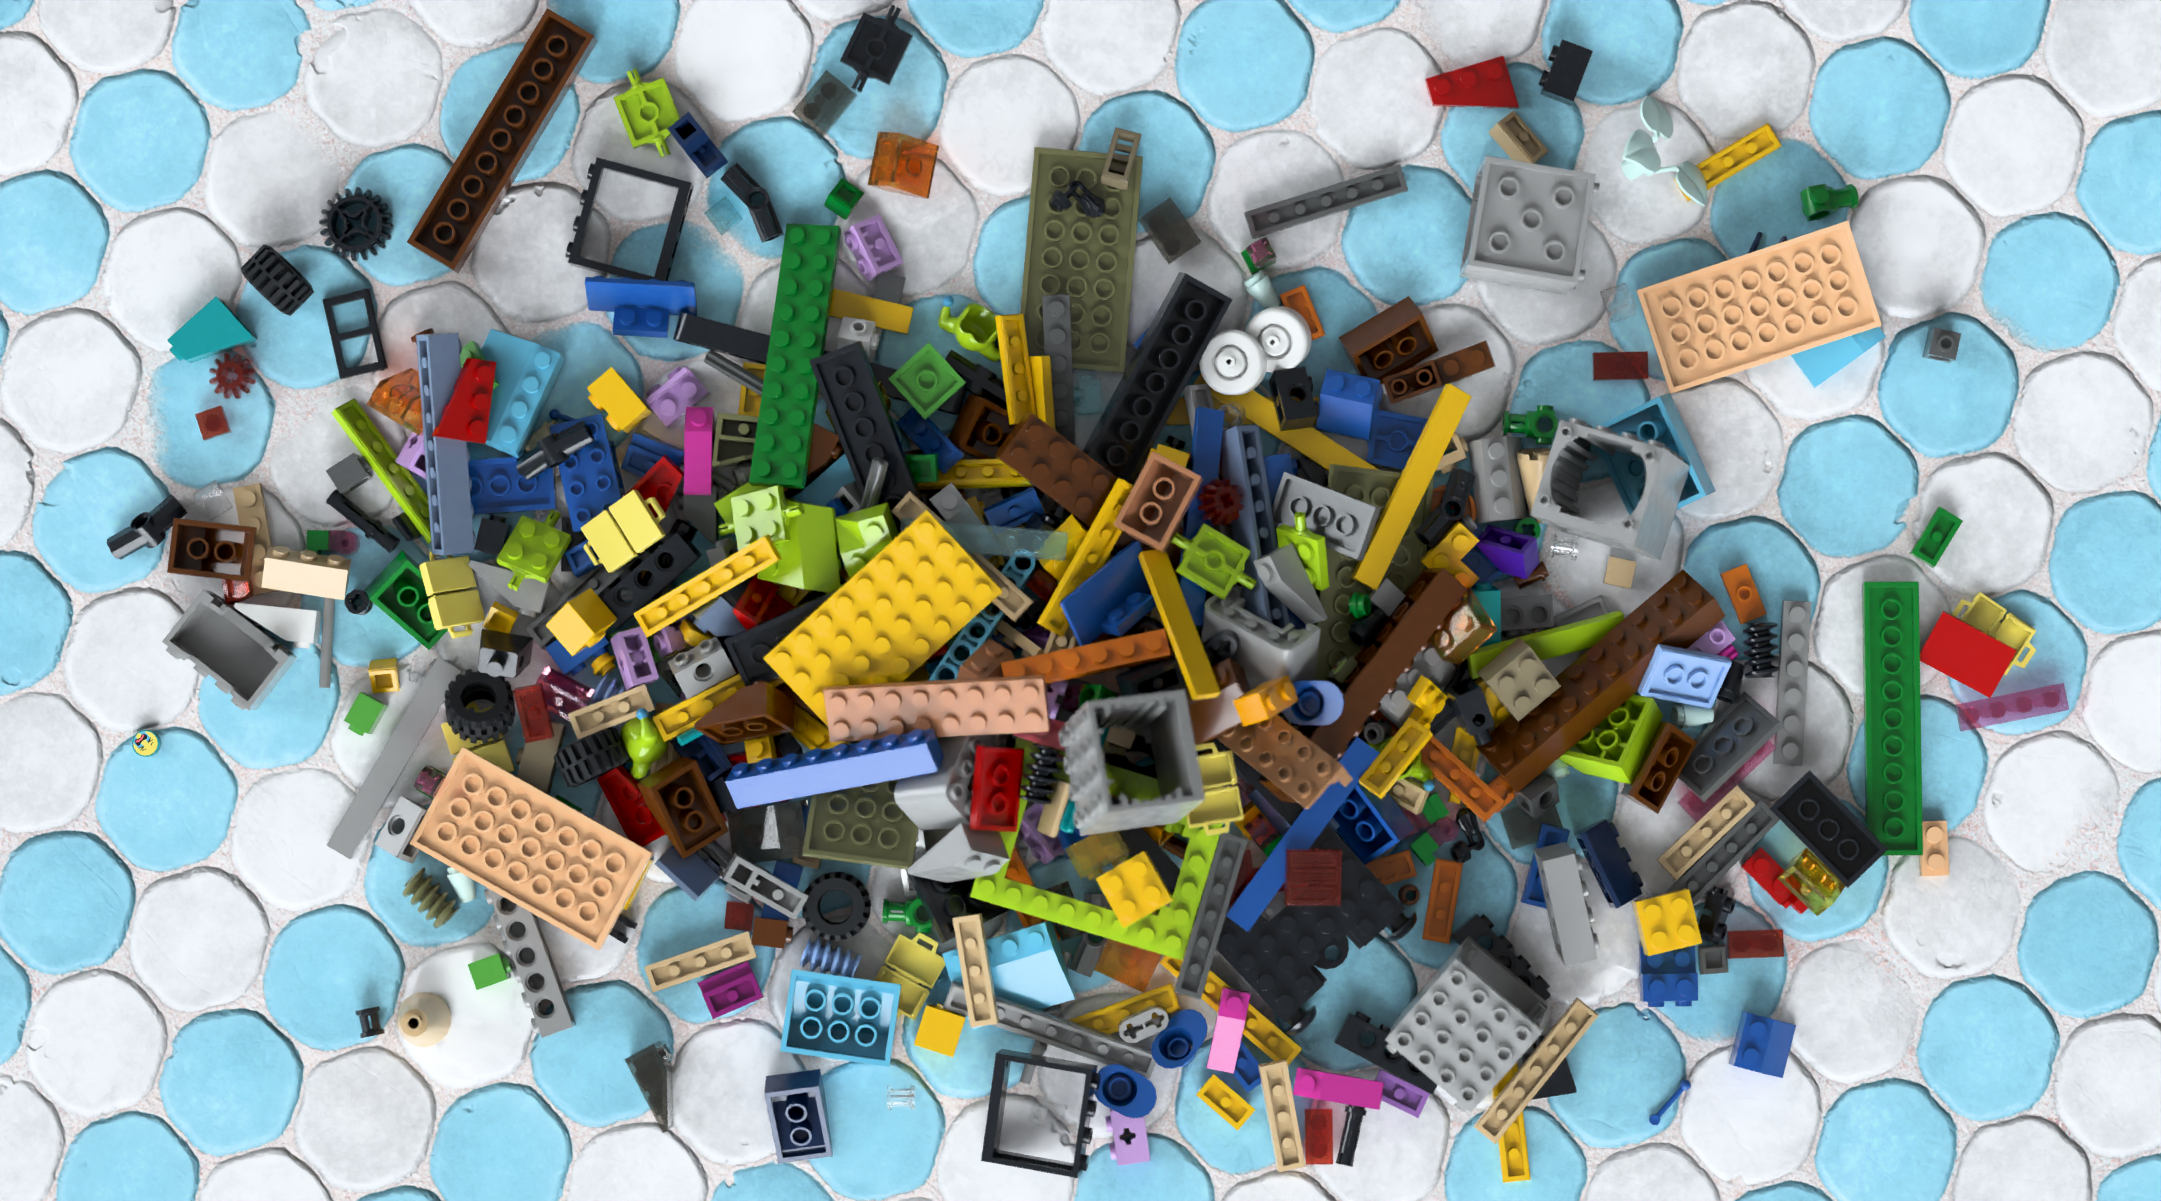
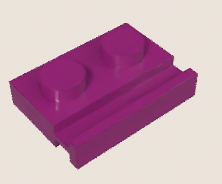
M749 961L697 983L713 1019L764 997Z

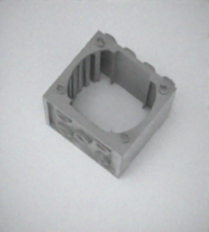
M1486 156L1476 172L1459 277L1567 295L1572 289L1575 290L1578 280L1584 281L1585 270H1581L1580 267L1592 194L1598 195L1600 183H1595L1596 174Z
M1570 418L1569 422L1560 419L1530 515L1558 531L1660 560L1690 466L1683 462V457L1671 451L1670 448L1665 447L1663 443L1648 439L1646 444L1645 441L1638 439V436L1622 432V435L1619 436L1618 433L1612 432V429L1601 425H1596V428L1593 429L1592 426L1586 424L1587 422L1576 418ZM1591 444L1598 446L1611 456H1614L1615 451L1642 458L1646 467L1645 490L1640 502L1627 518L1619 523L1613 522L1611 527L1569 515L1570 512L1580 514L1579 508L1572 504L1573 501L1578 502V497L1575 494L1576 491H1579V482L1583 478V470L1587 471L1589 467L1585 464L1586 460L1594 462L1598 458L1589 452Z
M1185 689L1088 701L1059 731V742L1062 747H1065L1066 753L1064 769L1066 774L1070 775L1071 781L1069 797L1071 801H1074L1076 809L1073 815L1074 825L1076 828H1079L1080 836L1177 823L1205 800ZM1103 729H1127L1135 732L1136 735L1142 736L1145 739V744L1151 743L1160 797H1156L1154 801L1144 800L1139 803L1138 799H1132L1128 802L1127 797L1120 794L1111 802L1108 786L1113 780H1107L1099 739V736L1104 732Z
M1468 936L1399 1014L1385 1039L1389 1043L1386 1047L1394 1054L1396 1051L1400 1052L1457 1101L1455 1106L1458 1110L1464 1112L1467 1109L1471 1113L1541 1035L1553 1007Z

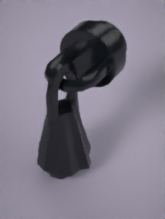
M1077 180L1069 184V190L1064 194L1060 190H1056L1052 194L1053 198L1050 200L1051 204L1059 212L1067 211L1072 206L1069 198L1073 195L1082 206L1086 216L1091 218L1101 217L1106 209L1105 200L1090 192ZM1078 187L1083 191L1081 195L1076 192Z
M1463 807L1456 814L1455 822L1465 833L1470 844L1466 845L1464 841L1459 840L1450 848L1451 856L1457 863L1469 861L1471 859L1470 851L1473 849L1479 851L1485 845L1484 838L1478 827L1476 814L1469 808ZM1475 834L1479 839V841L1474 842L1472 836Z

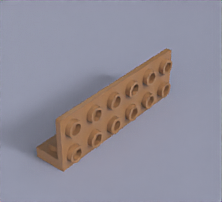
M1277 714L1270 719L1243 727V725H1240L1216 737V739L1305 809H1309L1331 783L1335 784L1338 781L1346 788L1353 780L1339 762Z

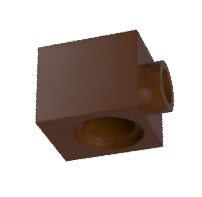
M755 917L751 945L785 949L787 943H792L793 927H789V920Z

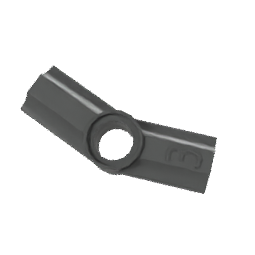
M1084 894L1085 902L1108 908V900L1104 894ZM1084 931L1069 969L1091 978L1108 938L1103 937L1100 942L1094 943L1089 940L1088 932Z

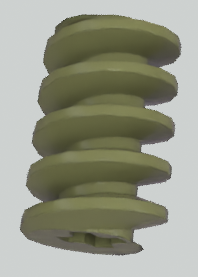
M423 867L404 885L405 889L402 895L408 897L413 894L410 903L415 905L421 902L418 912L422 913L429 910L425 919L429 921L436 918L433 927L437 929L446 924L461 907L453 908L456 902L455 898L449 901L445 900L449 893L448 891L438 893L441 886L440 883L433 886L430 885L433 879L432 875L426 878L422 877L426 870Z

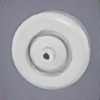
M1273 306L1257 313L1249 321L1245 332L1260 341L1266 352V372L1273 373L1276 370L1297 367L1307 357L1311 348L1312 337L1307 321L1297 311L1288 307Z
M1235 329L1224 330L1213 335L1199 361L1200 371L1205 382L1213 390L1225 395H1243L1254 390L1263 380L1267 370L1266 352L1260 341L1251 334Z

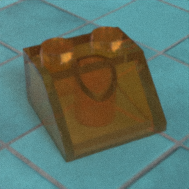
M878 132L868 185L888 192L929 199L939 146L902 133Z
M410 368L381 380L366 405L420 436L423 431L419 372Z
M1468 587L1462 595L1464 597L1462 603L1456 609H1451L1446 616L1447 622L1438 631L1435 630L1429 638L1431 639L1430 643L1441 660L1458 665L1498 630L1471 588Z
M1108 938L1094 970L1144 993L1162 954Z

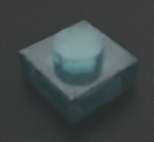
M726 196L704 213L721 235L725 234L743 219Z

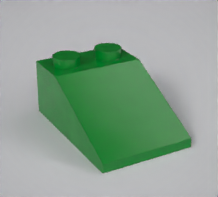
M403 550L365 588L369 600L428 650L448 631V629L436 630L428 605V599L434 595L427 596L419 564Z

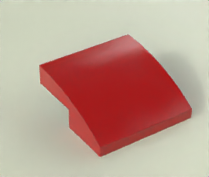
M758 573L753 576L733 609V613L746 629L796 608L776 594L779 587L774 583L757 579Z

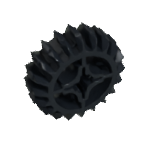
M357 187L353 196L351 190L347 188L345 189V198L337 192L335 197L338 202L334 203L328 200L327 204L332 207L331 210L322 209L321 211L328 218L319 220L320 225L327 226L326 229L320 231V234L322 236H330L324 243L326 246L334 244L331 251L334 254L341 251V258L347 259L351 252L352 261L356 262L358 260L359 253L362 259L366 261L369 257L368 251L377 256L378 251L375 247L379 246L385 249L386 245L381 242L382 239L391 240L392 238L390 234L385 232L386 230L394 229L393 224L386 223L387 220L393 218L391 213H384L389 206L387 203L380 204L382 197L379 195L372 198L373 192L369 189L362 196V189ZM356 203L367 205L356 213H349L345 210L347 206ZM375 211L377 216L375 234L368 226L369 220L372 217L370 214ZM338 216L345 223V227L341 232L343 235L340 238L336 232ZM349 216L351 219L356 221H360L362 219V221L359 223L362 224L361 227L364 228L366 232H363L361 229L358 230L357 228L351 229L354 226L351 225L352 222L348 220L347 217ZM357 236H364L369 239L368 242L362 245H347L349 240L352 241Z

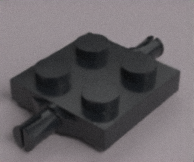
M891 5L885 19L875 18L863 12L840 59V63L853 68L858 73L851 86L852 89H857L858 92L862 93L868 78L890 85L913 38L911 34L900 30L895 24L901 11L900 8Z

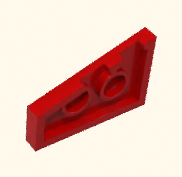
M1504 56L1425 79L1432 106L1519 108Z
M475 358L466 359L453 387L455 391L449 404L445 405L442 411L443 417L438 427H435L432 436L486 444L496 362Z
M665 454L626 494L632 490H638L644 500L655 497L666 513L684 476V472ZM650 503L648 507L655 518H657L658 514Z
M622 765L597 778L628 839L644 847L666 835L649 810L637 785L638 782Z

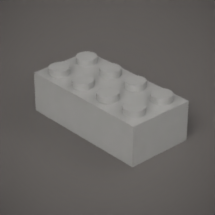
M1566 842L1534 849L1557 955L1565 966L1598 959L1596 950L1600 949L1597 934L1593 932L1590 924L1594 923V917L1591 907H1588L1584 899L1589 897L1586 883L1582 881L1581 875H1579V871H1583L1579 854L1577 855L1575 849H1571Z

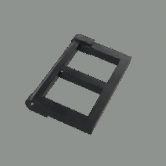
M363 289L323 299L340 379L388 369L372 301L371 289ZM364 299L370 327L338 334L332 306ZM372 334L378 362L346 369L340 342Z

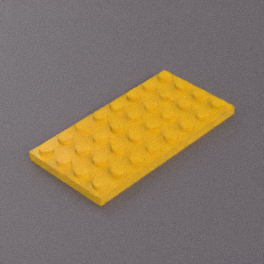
M926 509L770 650L763 659L828 726L823 692L825 686L903 682L1001 594L1003 589L936 517Z

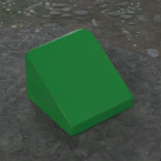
M842 178L829 193L824 206L846 220L863 197L864 192Z

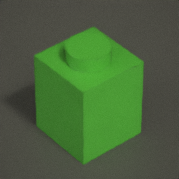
M360 692L344 721L350 724L348 729L358 735L363 736L364 733L373 734L388 705L365 692Z
M502 952L467 964L476 990L510 979V972H513L509 957H504Z

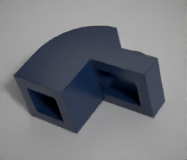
M689 112L667 128L707 179L728 163L727 159Z

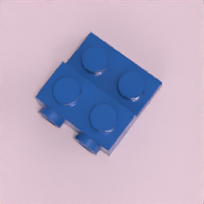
M1695 945L1651 956L1644 955L1643 947L1639 946L1640 1001L1648 1002V1007H1664V1001H1675V1006H1692V1001H1698Z

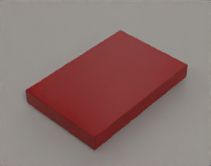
M1943 610L1920 652V661L1991 698L2017 649Z
M976 746L969 829L1017 832L1020 798L1017 796L1020 795L1021 791L1019 787L1022 780L1024 749Z

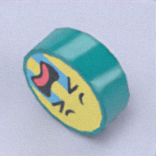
M141 730L133 737L132 747L139 756L151 757L160 750L161 740L154 731Z

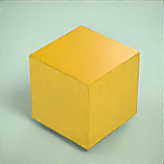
M589 588L567 602L546 626L567 651L574 656L586 647L591 648L606 635L605 631L617 618L597 594Z
M927 1003L914 1045L953 1057L966 1016L944 1009L943 1004L937 1003V1006Z

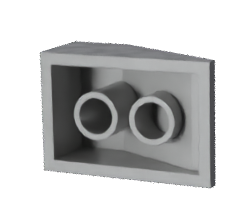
M960 823L909 867L907 872L909 875L950 883L992 875L998 872L1010 858L1000 832L969 829L968 824Z

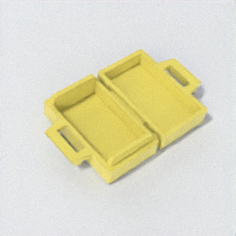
M632 490L611 505L609 510H604L581 527L588 540L583 548L594 566L603 563L608 573H614L638 555L637 553H642L666 535L659 524L666 514L655 497L644 500L638 490ZM650 503L658 514L657 518H655L648 507ZM590 546H592V548L598 555L599 560H597V558L593 554L592 550L590 549Z
M429 552L430 561L420 564L419 567L427 596L434 595L428 599L434 627L436 630L448 629L452 639L471 636L473 632L471 625L481 623L486 618L477 589H472L477 585L473 570L468 565L470 561L469 556L453 558L452 555H446L447 559L435 560L436 556L442 555ZM454 627H466V630L454 631Z
M1981 592L1977 593L1972 602L1962 599L1951 615L1957 617L1963 606L1966 605L1968 608L1960 618L1961 620L2017 649L2004 675H2007L2013 665L2025 668L2036 652V649L2029 642L2036 630L2012 613L2005 614L2007 611L2005 608ZM2024 648H2029L2025 657L2019 662L2017 659Z
M474 701L469 703L466 709L474 708L475 712H485L493 706L480 710ZM448 722L441 724L451 755H458L461 748L465 747L508 772L516 770L506 740H501L504 734L500 733L499 740L501 741H495L493 744V738L488 739L489 743L483 744L482 740H477V744L471 743L470 738H467L465 741L460 739L459 733L455 735Z
M1214 742L1195 745L1196 751L1212 749V754L1197 756L1205 800L1186 815L1188 828L1203 826L1207 836L1228 833L1230 822L1243 820L1244 818L1239 788L1234 786L1237 784L1233 753L1232 751L1218 752ZM1225 823L1223 828L1211 830L1208 828V825Z
M920 932L913 940L899 934L884 961L887 965H882L874 981L901 984L897 1019L902 1014L913 1020L916 1019L930 993L928 988L922 986L925 985L932 989L945 966L944 958L936 954L938 942ZM920 938L933 946L932 950L918 944V939Z

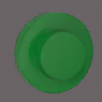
M1361 591L1354 592L1353 596L1349 599V611L1351 614H1354L1356 619L1368 616L1371 612L1370 597Z

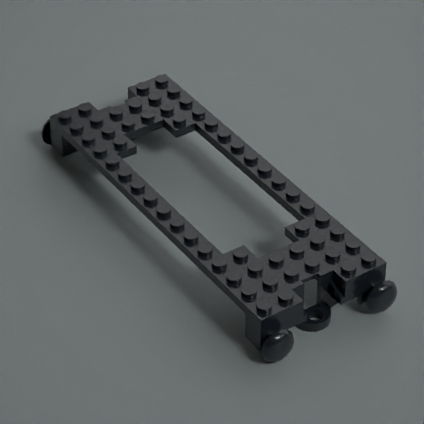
M1075 678L1067 679L1069 682L1064 696L1058 695L1055 703L1060 704L1055 720L1066 723L1080 709V692L1085 684L1089 683ZM1214 738L1211 740L1221 752L1232 751L1218 739ZM1232 751L1235 767L1291 826L1304 807L1299 803L1282 802L1258 781L1262 774ZM1328 825L1325 826L1308 851L1332 853L1336 859V866H1296L1295 869H1336V884H1307V887H1336L1333 898L1326 902H1289L1268 923L1260 915L1248 932L1234 921H1228L1225 918L1216 947L1220 954L1283 1022L1287 1021L1291 1025L1285 1032L1289 1035H1296L1302 1032L1316 1017L1317 1010L1315 1005L1308 1010L1302 1006L1327 980L1315 966L1322 969H1332L1341 965L1349 951L1346 936L1358 949H1361L1386 927L1391 931L1386 940L1391 942L1397 941L1407 935L1417 921L1416 911L1407 917L1403 912L1405 908ZM1142 828L1108 832L1131 858L1143 851H1147L1173 897L1180 869ZM1306 853V854H1327V853ZM1304 855V856H1329V855ZM1330 856V857H1303V858H1331V856ZM1331 858V859H1301V860H1332V858ZM1332 860V862H1299V863H1333L1334 860ZM1295 871L1297 874H1335V872ZM1299 875V876H1333V875ZM1301 877V878H1333V877ZM1302 879L1303 881H1333V879ZM1302 890V891H1301V892H1331V893H1299V894H1333L1332 890ZM1297 895V896H1329V897H1330V896H1332V895ZM1295 897L1294 899L1327 900L1326 898L1329 899V897ZM1332 945L1337 946L1340 950V957L1335 961H1329L1325 957L1326 948Z

